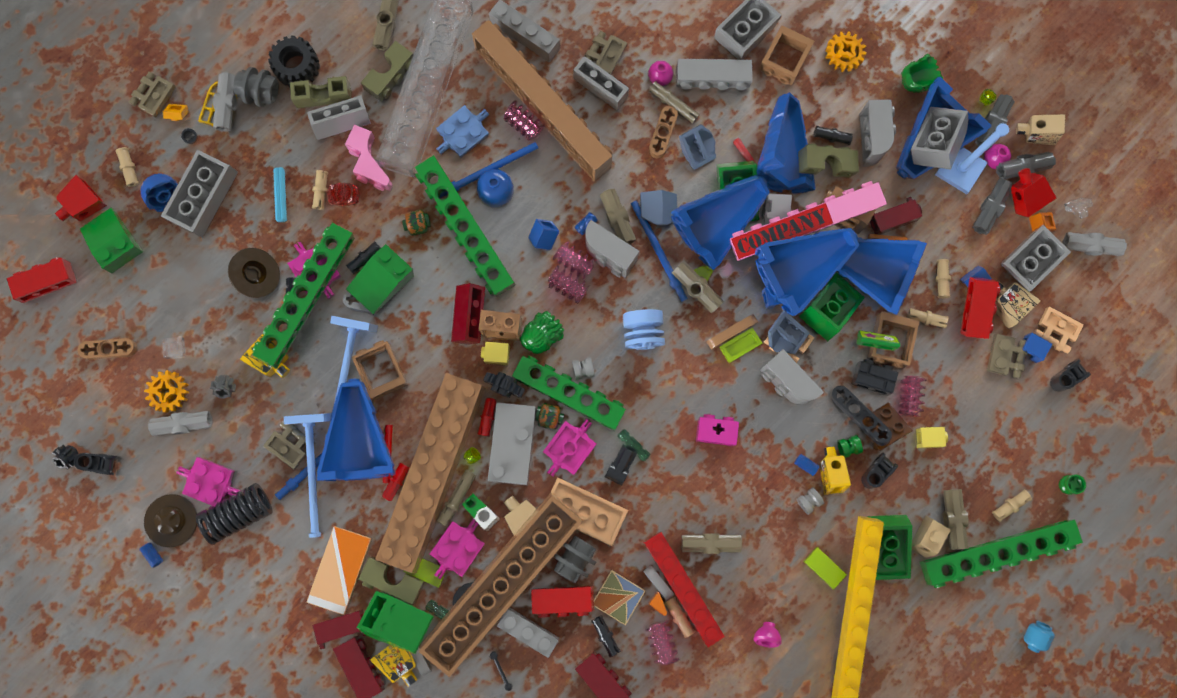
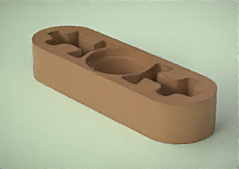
M666 106L661 111L649 147V153L654 158H661L665 155L678 116V112L673 106ZM671 112L672 116L669 119V123H665L666 114ZM660 128H666L669 134L667 136H661L659 135L658 130ZM659 140L662 141L660 146L661 150H659V152L657 153L655 152V148L657 147Z
M752 314L707 341V344L713 350L758 323V320Z
M127 338L85 341L78 346L77 351L80 357L88 360L130 357L136 353L137 344ZM106 344H111L112 351L109 354H104L103 347ZM127 344L131 346L127 351L118 349V346L125 347ZM88 347H89V348H92V349H97V352H96V351H90V352H88V354H87V353H85V350H87Z

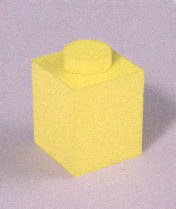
M485 342V347L481 348V358H484L485 364L508 365L510 346L507 343Z
M945 427L916 429L917 448L946 447L948 434L945 432Z

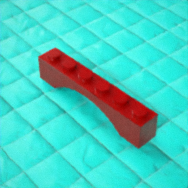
M658 532L644 541V545L668 581L704 644L710 647L725 637L662 532Z

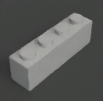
M499 0L489 12L490 21L493 25L496 23L504 33L549 63L560 50L559 38L502 0Z
M678 59L676 87H681L682 89L699 87L703 90L709 88L745 90L750 88L752 83V60Z

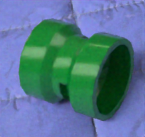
M858 435L850 436L847 440H837L838 450L844 458L850 457L851 454L863 453L862 443Z
M1066 475L1059 480V489L1064 494H1081L1086 489V481L1080 475Z

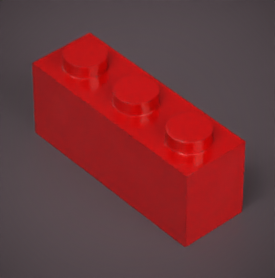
M60 257L53 258L46 264L34 265L30 270L14 273L13 276L6 278L13 300L21 303L77 283L71 263Z
M970 277L960 331L964 336L989 339L990 334L993 332V315L997 311L996 297L1000 294L998 281Z
M593 586L534 588L531 590L532 614H538V618L550 617V613H558V617L570 616V613L577 612V616H588L589 612L594 611Z

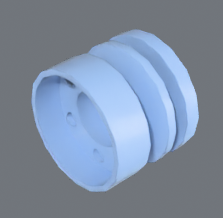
M645 309L623 314L624 328L633 330L624 334L625 339H632L625 342L626 348L649 350L665 345V338H660L664 335V331L655 329L663 325V313L661 310Z

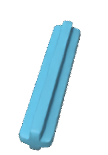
M277 167L273 170L275 220L277 222H286L285 170Z

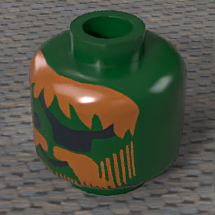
M422 209L407 212L405 220H402L404 231H408L412 236L425 234L431 227L429 215Z
M543 403L542 406H538L535 421L538 422L539 427L555 430L558 425H562L564 414L561 413L560 406Z

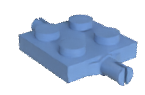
M464 105L439 125L436 130L444 140V143L436 148L439 154L450 148L461 158L485 139L489 133L482 126L481 121L489 116L488 112L484 109L476 116Z

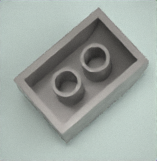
M745 0L716 28L714 38L738 60H743L771 32L778 23L781 14L765 0Z
M868 100L859 114L863 167L877 164L894 142L896 125L893 124L895 108L892 106L891 100Z
M930 107L911 148L913 164L951 169L966 135L968 111Z
M590 220L586 228L585 240L588 253L596 259L595 262L601 267L607 266L615 276L626 278L638 260L639 250Z
M1042 225L1034 230L1007 256L1001 265L1030 292L1071 251Z
M784 349L760 369L762 377L767 382L771 381L773 383L775 391L780 396H785L792 403L806 404L824 393Z

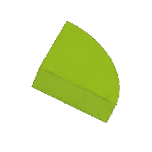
M708 266L694 269L699 276L704 277L707 281L714 271Z

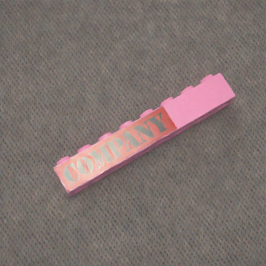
M872 181L861 185V189L854 191V188L842 192L843 196L838 198L835 195L824 199L825 203L819 205L816 202L805 206L806 210L801 212L798 209L788 212V217L780 219V216L769 220V224L762 226L759 223L750 227L751 231L746 233L743 230L733 233L730 243L737 261L755 255L756 248L766 242L806 236L885 206L887 203L879 182L875 184Z

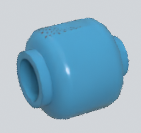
M1040 621L1029 624L1024 635V641L1028 644V648L1036 653H1039L1040 650L1048 651L1055 638L1052 627Z

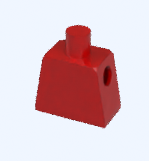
M1029 168L1018 172L1020 180L1011 187L1015 213L1021 216L1030 217L1057 199L1046 178L1043 175L1031 173Z
M75 175L57 195L56 199L63 207L55 212V215L63 222L70 216L78 221H83L107 205L85 180Z

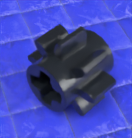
M63 444L52 452L55 455L53 463L60 469L65 467L69 469L75 466L74 459L78 455L77 449L71 445L65 446Z

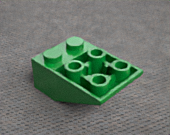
M376 591L357 628L368 637L416 654L434 616L399 599Z

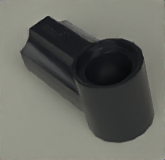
M623 444L616 459L611 463L605 478L622 486L638 451L629 445Z

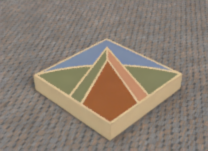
M611 570L594 599V607L626 626L645 590Z

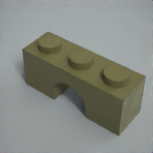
M394 41L384 54L386 61L392 65L391 69L386 73H378L371 69L361 81L364 90L380 102L391 95L394 86L401 83L403 75L410 71L415 64L413 53L397 41Z
M347 77L327 78L328 83L324 85H313L309 80L290 82L291 100L296 108L331 105L351 99V85Z
M807 144L798 151L799 173L816 175L825 169V162L831 165L833 176L850 178L859 172L858 150H850L849 147L839 149L830 145L820 147L816 144Z
M369 557L359 577V580L363 581L362 585L370 589L376 587L381 590V593L389 596L393 595L407 604H415L425 581L405 574L399 584H392L387 579V571L390 565L375 560V557Z

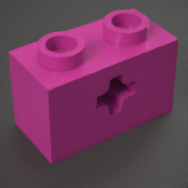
M704 414L703 417L698 418L696 442L736 446L739 422L734 421L732 417H723L721 420L715 419V415ZM717 425H719V429H722V432L718 433V435L713 430Z

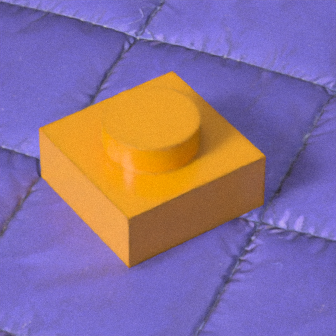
M168 104L162 111L163 117L172 121H180L187 115L188 106Z

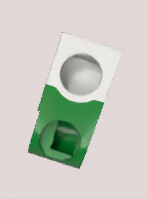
M474 493L462 503L463 507L486 531L500 519Z

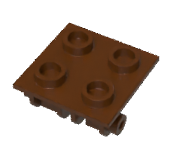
M889 402L872 412L892 433L891 441L886 446L877 445L870 438L873 442L872 446L876 451L878 449L880 451L913 431ZM865 418L863 424L871 427L874 421L871 418ZM879 433V437H878V438H879V439L884 438V439L886 440V435H887V434H886V433H884V434H880V433Z

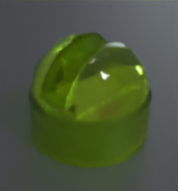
M985 89L981 93L979 101L985 106H989L996 100L997 96L994 91Z
M470 447L464 453V460L466 459L468 464H474L481 459V455L476 448Z

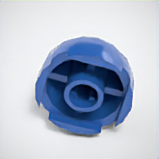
M490 169L479 177L477 181V194L485 205L491 208H499L512 199L514 185L506 172L499 169Z
M153 174L147 177L141 185L142 200L150 210L155 209L157 212H163L178 183L169 175Z

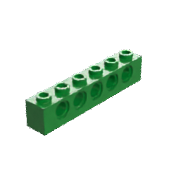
M528 355L527 358L522 356L512 375L513 378L613 431L616 430L626 410L623 408L624 404L617 400H613V402L607 400L605 394L599 391L594 393L588 390V385L582 382L577 384L571 381L573 378L567 374L562 373V375L555 373L556 369L547 364L545 366L538 364V360ZM533 370L541 372V376L538 379L531 378L530 374ZM554 378L558 381V385L555 388H550L547 385L548 380ZM566 388H574L575 394L572 397L566 396L564 394ZM589 396L593 402L591 405L585 406L581 402L582 398ZM601 405H607L610 411L608 414L603 415L599 412L598 408Z

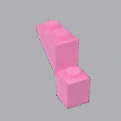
M354 125L345 145L350 154L359 157L353 169V173L357 177L356 179L364 184H367V182L372 183L375 188L384 191V189L391 191V181L371 155V147L375 139L371 131Z

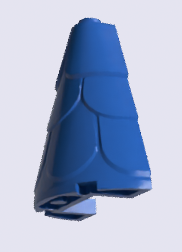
M937 77L929 87L921 110L917 114L912 131L907 136L896 166L897 174L904 179L907 177L915 179L934 168L913 164L911 148L929 108L937 107L967 111L950 95L953 88L941 77ZM968 112L967 131L960 149L986 133L992 126L979 113Z
M789 92L780 96L775 104L757 165V176L765 178L768 183L767 188L781 193L783 190H791V194L805 193L815 190V180L813 174L799 173L798 151L808 143L800 101Z
M754 175L683 204L671 212L672 222L684 242L692 251L694 250L696 254L700 255L698 258L710 269L714 270L719 266L732 247L730 243V238H733L732 234L744 230L749 221L754 218L770 193L767 188L768 183L764 177Z
M845 228L766 242L755 250V255H758V259L755 260L758 272L773 299L783 304L781 307L784 311L795 316L803 311L819 290L823 289L834 273L843 267L859 247L858 236L852 228Z
M858 237L859 247L837 272L842 277L848 278L888 312L897 315L911 286L927 243L919 240L862 239Z
M348 379L347 383L340 384L317 470V481H353L388 477L390 473L395 475L394 462L384 440L385 436L375 416L377 414L365 384L360 379Z

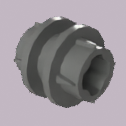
M249 67L247 70L239 71L236 74L234 93L237 95L236 97L242 98L244 104H252L255 101L256 106L264 107L266 104L271 105V103L276 101L279 92V82L276 79L277 77L271 76L268 70H261L258 73L255 67Z
M574 536L569 544L565 542L562 545L566 548L562 556L557 553L554 555V558L559 560L554 571L571 582L576 583L581 575L586 578L589 574L584 571L588 562L592 565L596 564V561L592 559L596 548Z

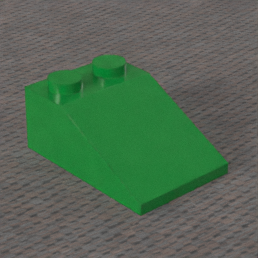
M754 161L716 164L718 190L725 188L726 185L757 175V164ZM759 210L757 211L754 218L750 221L760 220Z
M112 207L80 228L94 258L102 269L111 274L143 253V250Z
M385 244L369 259L346 290L374 315L414 277L413 268Z
M836 273L799 317L828 342L841 331L865 297Z
M907 515L867 516L884 522L876 580L911 579L912 524Z

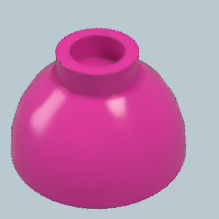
M656 61L648 70V78L652 83L656 81L661 86H665L673 79V68L666 61Z
M994 144L985 151L984 159L988 162L987 165L996 169L999 163L1011 160V152L1003 144Z
M764 622L763 626L756 631L753 639L756 644L769 648L778 647L782 643L781 635L772 622Z

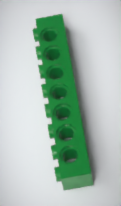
M433 155L417 165L415 169L418 173L415 176L421 184L425 183L427 186L425 192L430 199L434 198L437 202L435 208L440 215L444 214L447 218L445 223L449 230L456 232L457 236L454 238L460 247L464 245L466 248V257L470 263L474 261L477 268H475V271L480 279L484 277L487 284H485V287L490 295L494 293L498 297L515 286V282L435 156ZM433 176H437V183L430 184V179ZM442 192H448V197L445 200L440 199ZM452 208H458L456 215L451 216L449 214ZM467 223L468 229L464 232L460 231V225ZM472 239H478L476 247L472 248L469 246V242ZM481 255H488L489 258L486 263L479 262ZM493 270H497L499 273L496 279L489 278V274Z
M334 223L330 227L325 228L321 242L317 243L313 248L312 257L305 261L303 265L304 270L301 275H297L294 279L292 290L285 294L283 298L284 303L281 308H277L274 312L272 323L265 327L263 338L253 347L252 355L275 369L280 365L355 239L352 232ZM330 243H337L334 249L328 248ZM321 259H327L324 265H318V262ZM311 275H317L315 281H308ZM300 292H308L306 297L298 298ZM291 308H298L294 315L288 314ZM287 324L285 331L280 332L278 330L280 325ZM276 340L277 346L270 349L268 347L269 343Z
M1064 520L972 546L968 549L923 560L919 563L926 585L939 588L946 586L945 582L951 580L953 583L964 581L965 576L978 577L984 575L983 571L990 570V572L1002 570V566L1007 564L1009 567L1020 565L1021 560L1034 561L1040 559L1039 555L1046 554V556L1058 554L1057 550L1063 548L1065 551L1077 548V544H1081L1083 541L1076 520ZM1056 534L1059 535L1058 543H1056L1054 539ZM1037 539L1041 541V546L1039 549L1036 546ZM1019 544H1021L1023 548L1021 554H1019L1017 551V546ZM1000 549H1002L1004 552V557L1002 559H1000L998 556V552ZM982 554L986 558V561L983 565L980 563L979 560ZM963 560L967 562V567L965 570L961 568V562ZM944 565H946L949 570L947 575H944L942 573V567Z

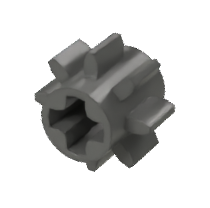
M228 375L215 376V380L211 381L210 389H213L212 394L222 399L231 397L232 392H235L236 384H233L234 379Z

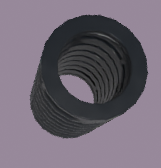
M254 483L248 488H244L243 492H237L236 496L231 495L229 499H223L222 503L218 502L215 506H210L208 510L204 509L197 513L196 522L206 541L211 545H215L226 537L232 536L233 533L239 532L240 529H245L254 522H258L260 519L271 515L273 510L262 487L258 483ZM203 521L205 522V525H206V527H207L206 530H205L204 525H203V523H202Z

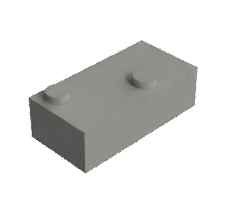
M197 150L161 217L203 238L238 171L230 165Z
M497 403L488 473L489 482L528 486L536 406Z

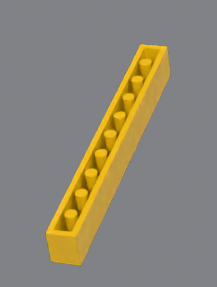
M858 516L831 698H858L884 525V522L876 518Z

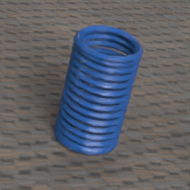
M589 212L575 226V229L581 235H584L590 220L596 223L598 219L593 213Z
M802 454L794 462L795 465L802 470L804 469L812 476L817 473L820 465Z
M151 542L139 549L151 568L163 562V559Z

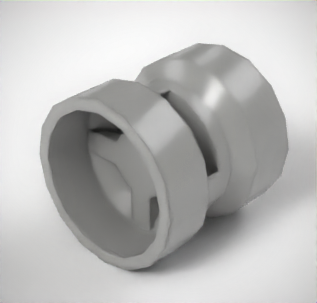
M586 358L584 361H572L576 380L582 379L583 376H595L591 358Z
M814 488L808 490L807 495H801L797 498L798 504L808 515L813 512L815 506L820 507L824 504V500Z

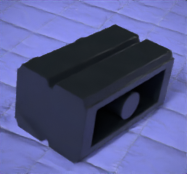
M864 359L856 364L851 384L889 396L894 392L898 372L894 371L892 366L882 365L881 367L875 365V362L872 360Z

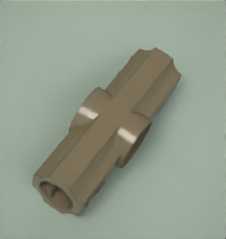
M382 0L380 11L376 16L377 26L372 44L373 47L385 51L390 47L392 33L396 27L395 18L399 0Z
M615 188L601 193L600 198L607 212L610 227L614 229L616 236L628 244L636 241L629 224L628 213L625 207H622Z
M685 261L672 272L687 288L688 294L693 298H697L711 313L724 302L708 285V281L704 277L699 276ZM694 284L700 285L701 290H697Z
M962 489L943 490L945 503L943 522L944 526L950 529L948 535L949 549H968L966 528L968 527L969 520L968 514L964 510Z
M681 535L682 552H703V554H720V552L738 553L742 550L741 535Z

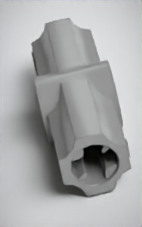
M226 72L219 74L217 93L213 96V107L215 109L213 128L223 132L231 130L232 115L237 106V99L234 93L235 75Z
M1067 232L1063 239V244L1069 250L1083 251L1086 255L1092 256L1102 254L1123 256L1127 248L1125 239L1104 237V234L1101 233L1079 234Z
M210 411L196 413L181 412L171 414L168 417L150 419L148 429L151 436L171 433L186 434L192 430L212 428L213 420Z

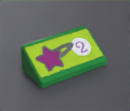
M858 331L857 345L891 351L900 348V342L895 336Z

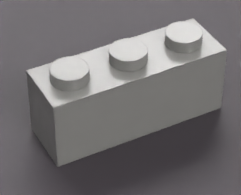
M584 56L573 69L574 80L615 110H618L628 98L629 88Z
M362 96L307 112L310 125L317 140L352 130L354 125L362 127L371 124Z
M510 607L497 624V627L549 658L559 640V637Z

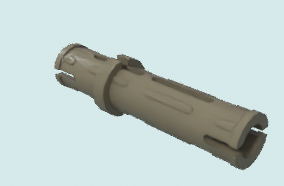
M656 81L649 88V92L660 98L663 104L666 103L676 108L677 112L692 124L699 117V113L674 96L671 90H666Z
M465 470L448 502H445V507L437 520L438 523L448 527L455 512L459 511L458 507L477 475Z

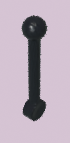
M493 651L490 653V658L494 660L504 681L505 690L511 691L512 685L508 683L497 659V652Z

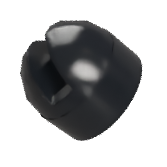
M187 128L182 131L181 138L185 143L193 144L197 141L198 135L193 129ZM192 134H194V136L189 141L186 140Z

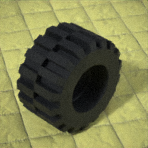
M286 36L283 37L284 40L282 41L280 39L277 40V45L273 44L271 47L273 51H269L268 54L270 57L268 63L277 79L285 86L288 84L289 87L290 82L306 80L313 82L315 80L314 76L319 74L317 69H320L318 63L320 61L307 40L304 41L302 37L297 39L296 36H291L289 39ZM292 57H303L302 62L297 67L286 68L287 62Z

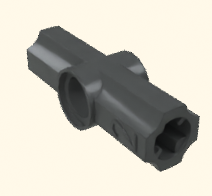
M1000 94L992 110L985 117L992 126L986 133L976 139L975 143L978 147L995 132L999 124L1007 123V116L1015 102L1013 97L1007 94Z
M1052 152L1036 155L1023 154L1017 156V159L999 163L996 166V173L1002 180L1019 176L1018 172L1025 168H1029L1031 173L1053 168L1056 165V158Z
M999 179L990 195L980 207L981 212L972 227L977 233L987 235L996 219L1006 207L1005 202L1011 193L1012 183L1010 181Z

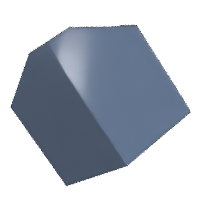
M700 124L679 136L682 153L693 170L716 158L714 137L712 132Z
M664 190L641 192V218L655 225L670 224L672 222L671 212L677 208V194Z
M783 310L768 331L769 346L775 352H780L784 349L787 353L796 354L810 333Z

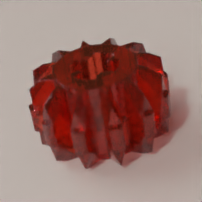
M351 183L331 184L328 186L327 191L328 202L336 206L356 205L359 203L360 198L359 187Z

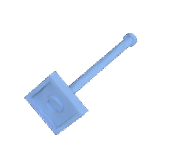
M1004 123L999 124L995 132L973 153L965 148L960 149L952 168H939L935 175L963 193L968 194L988 163L981 159L980 156L1000 137L1008 134V125Z
M331 316V324L348 327L347 331H349L336 397L340 384L347 382L356 333H359V330L377 333L378 325Z
M331 413L284 416V424L303 423V427H305L311 524L309 538L321 537L318 522L313 426H315V422L331 421Z

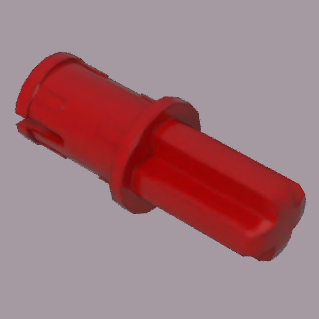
M486 398L483 413L480 415L481 421L478 435L490 436L492 421L495 420L493 416L497 403L496 399Z
M399 463L395 475L389 478L390 482L382 494L384 499L388 501L393 500L400 486L404 485L402 482L410 467Z

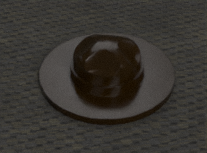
M245 248L238 251L231 258L228 265V277L232 286L239 293L251 298H261L275 290L279 283L280 270L275 259L266 251L258 248Z
M175 494L161 496L150 504L145 513V532L149 539L159 546H180L187 542L196 530V509L183 496Z

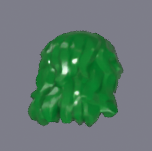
M925 54L918 61L910 62L901 72L903 87L909 92L923 93L929 89L937 77L943 79L942 74H940L941 71L936 70L939 68L936 65L937 60H934V57H931L930 54Z
M548 311L538 312L534 319L524 327L520 339L523 348L532 351L533 354H541L549 350L553 343L562 340L564 337V328L559 323L560 320L554 321L555 316H551V313Z

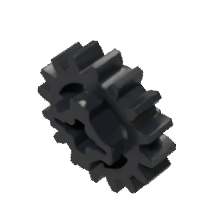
M487 372L483 379L484 382L492 385L491 391L506 398H510L511 395L522 398L525 391L524 388L517 385V379L502 372H498L497 375Z

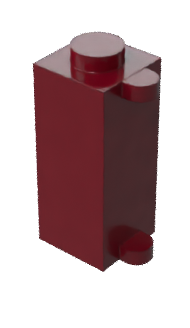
M912 197L906 198V203L876 214L874 213L870 220L874 234L881 235L917 222L922 217L921 206L916 203L915 199L913 200Z
M363 609L312 625L316 642L320 649H325V642L361 632L357 626L364 614Z

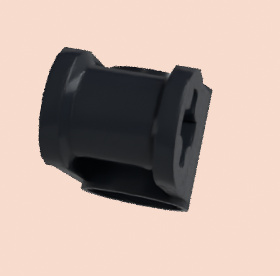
M1078 358L1054 375L1050 380V385L1055 391L1061 392L1073 388L1088 378L1091 373L1084 369L1080 363L1081 360ZM1061 378L1065 381V386L1062 384Z
M882 452L863 474L862 484L868 489L880 487L898 468V464H893L885 457L886 454ZM871 474L876 478L875 484H872L869 480Z
M80 453L75 457L74 465L79 470L114 475V461L118 456ZM88 457L90 462L89 465L85 467L84 460Z

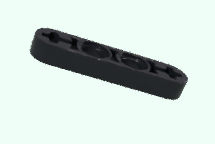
M845 386L835 387L831 396L833 402L877 445L886 446L889 444L892 437L890 429ZM837 392L840 394L844 393V399L842 397L837 398ZM855 404L859 406L860 411L852 413L849 410V406ZM871 418L874 424L871 427H867L863 424V420ZM879 433H886V440L884 438L879 439Z

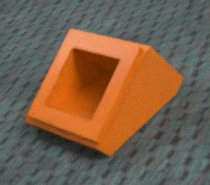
M1052 212L1038 213L1029 217L1032 231L1042 225L1050 232L1056 230Z
M657 591L648 603L661 615L666 616V608L659 591Z

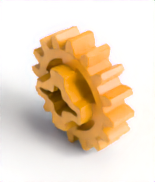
M849 31L846 35L840 32L839 36L835 34L832 40H829L828 46L825 49V52H827L825 58L831 59L829 65L835 64V70L840 67L841 72L845 68L851 72L853 68L857 69L859 64H862L866 52L863 50L866 45H861L862 38L856 39L857 34H854L852 37Z
M166 370L164 375L163 372L159 371L158 377L151 376L152 383H146L150 387L144 390V392L149 393L145 400L151 401L149 406L155 407L156 411L162 410L164 413H168L170 409L175 412L176 406L182 408L181 402L188 400L184 396L190 393L185 390L189 385L188 383H182L185 378L179 376V373H171V371Z

